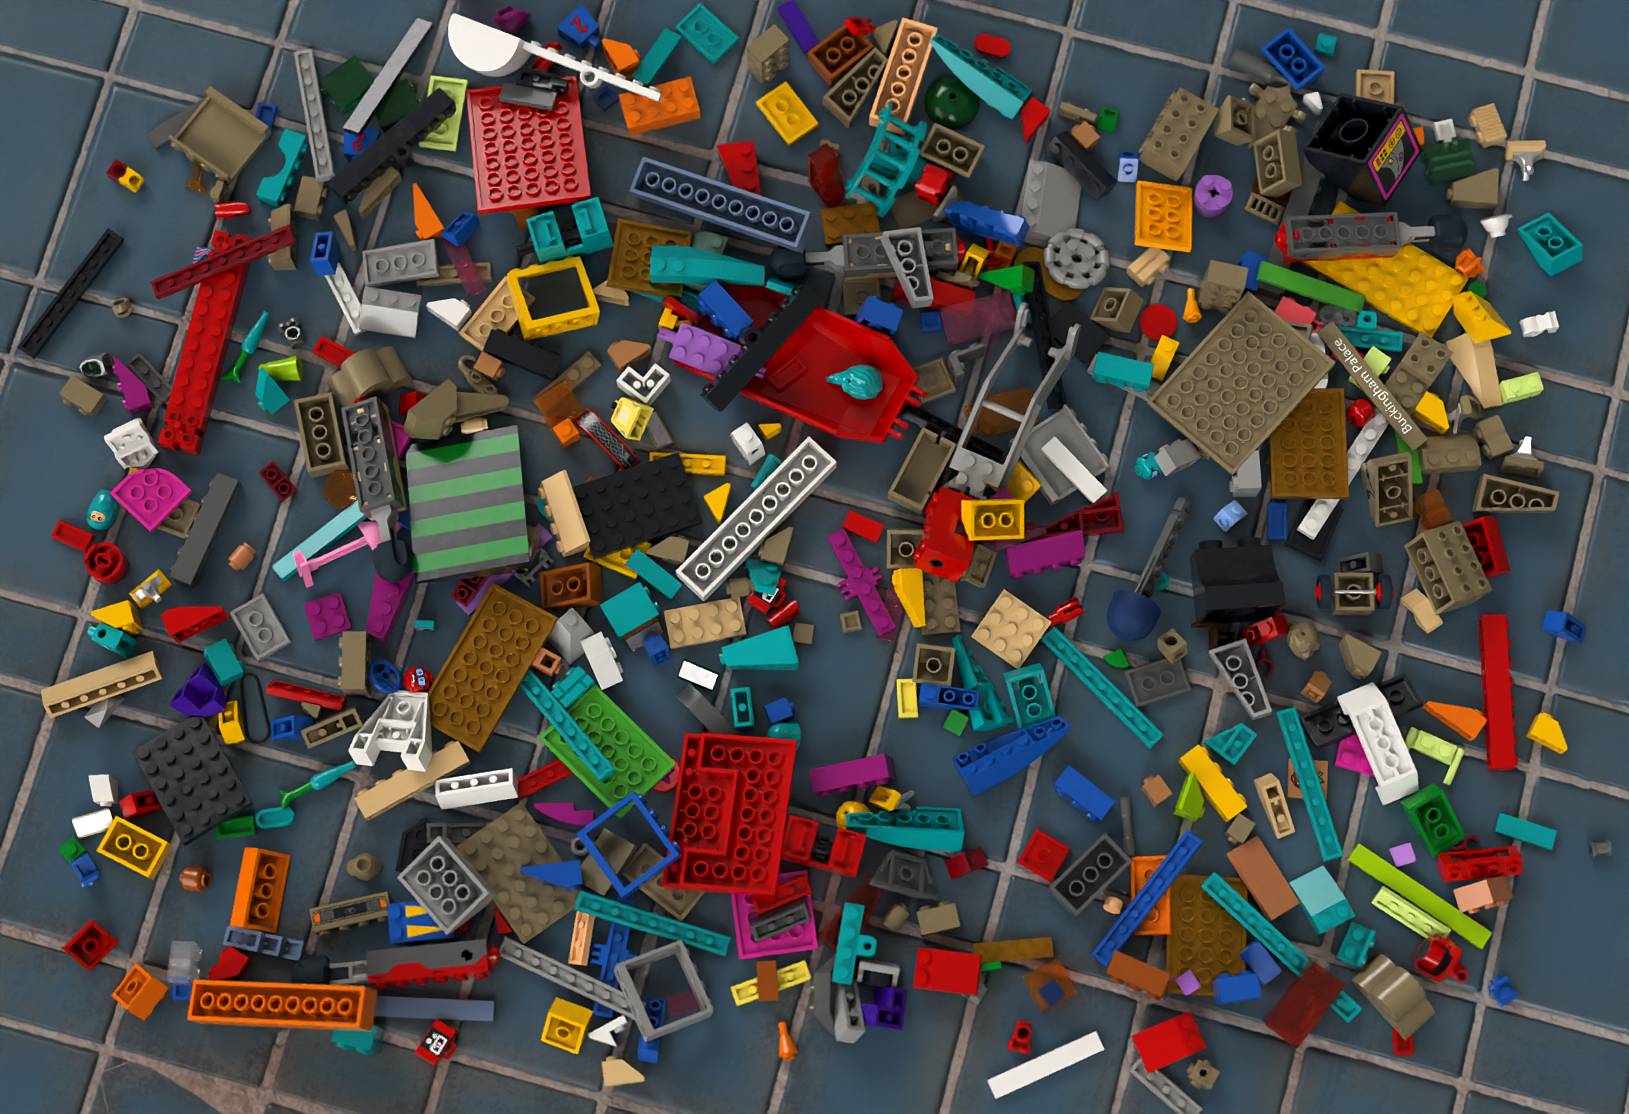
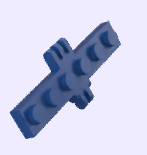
M616 898V902L636 907V900ZM611 922L607 946L593 943V948L600 949V952L592 951L591 955L599 958L598 960L590 959L589 963L602 965L599 981L619 990L620 984L614 973L616 964L637 957V955H632V950H627L631 927ZM595 1001L593 1015L613 1019L614 1010Z

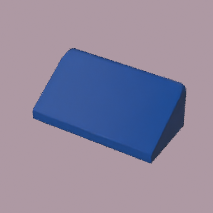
M462 211L441 233V236L460 247L480 226L477 214Z
M1252 941L1239 954L1254 974L1258 973V978L1262 985H1265L1282 972L1281 968L1259 941Z

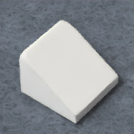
M1319 93L1305 94L1302 102L1316 116H1319L1323 109Z

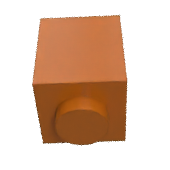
M569 418L553 427L554 434L564 449L581 439L579 432Z

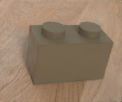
M302 176L294 207L297 217L319 221L320 215H323L325 209L323 204L324 198H327L329 193V187H327L325 181L317 183L316 178Z
M72 375L59 393L63 398V403L71 408L73 405L78 407V411L86 417L91 415L95 418L108 400L103 393Z
M950 901L938 903L939 907L931 908L930 905L920 907L919 911L916 912V918L921 937L960 928L955 903L950 904Z

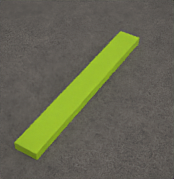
M1357 844L1347 859L1480 950L1483 949L1490 938L1491 931L1464 913H1460L1458 909L1361 844Z

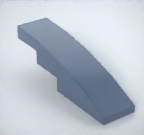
M227 926L223 945L300 961L304 958L307 942Z

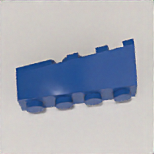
M958 201L945 209V213L955 229L1021 247L1030 228L1026 219L1021 215L1013 216L1003 210L998 212L988 206H976L970 201L966 203Z

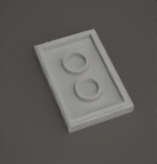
M264 593L229 612L257 662L292 643Z

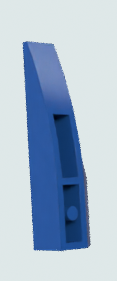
M1061 715L987 740L952 758L965 785L975 796L1008 779L1031 764L1056 744L1071 729V726Z

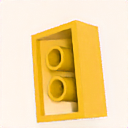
M1471 291L1453 296V315L1474 343L1511 334L1509 327L1488 301Z
M961 500V520L969 540L1024 539V500Z

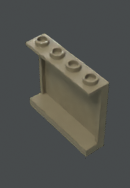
M209 86L205 91L208 95L175 137L171 135L168 137L172 142L171 146L178 152L182 150L186 153L188 159L201 163L200 166L205 171L209 172L211 170L215 173V177L218 180L231 184L272 132L269 126Z

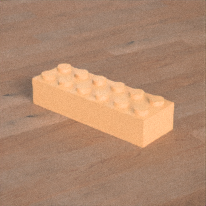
M902 18L869 117V125L878 126V114L889 103L892 104L891 115L909 123L933 50L930 41L937 34L938 28ZM888 122L886 130L905 135V130Z

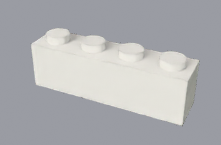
M513 768L436 780V798L441 810L518 798V781Z

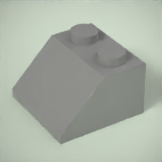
M1255 450L1237 469L1236 474L1232 476V480L1229 481V491L1233 492V498L1256 497L1262 488L1259 450Z

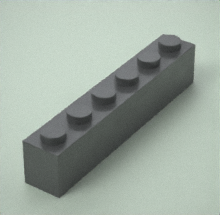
M218 472L215 477H212L209 484L210 489L202 498L201 509L195 513L193 518L194 524L192 528L188 529L185 535L186 541L178 550L176 563H173L170 567V577L174 581L195 588L242 486L238 480Z

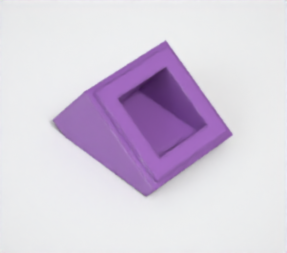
M1410 842L1389 849L1395 868L1416 861Z
M1191 970L1176 978L1177 984L1185 995H1189L1201 987Z

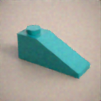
M905 155L893 157L901 161ZM918 156L906 183L915 186L917 180L922 179L923 169L928 163L925 158ZM874 157L869 168L895 178L898 172L897 167L879 157Z

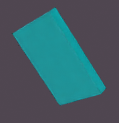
M699 3L675 26V30L713 65L740 41V38L702 3Z

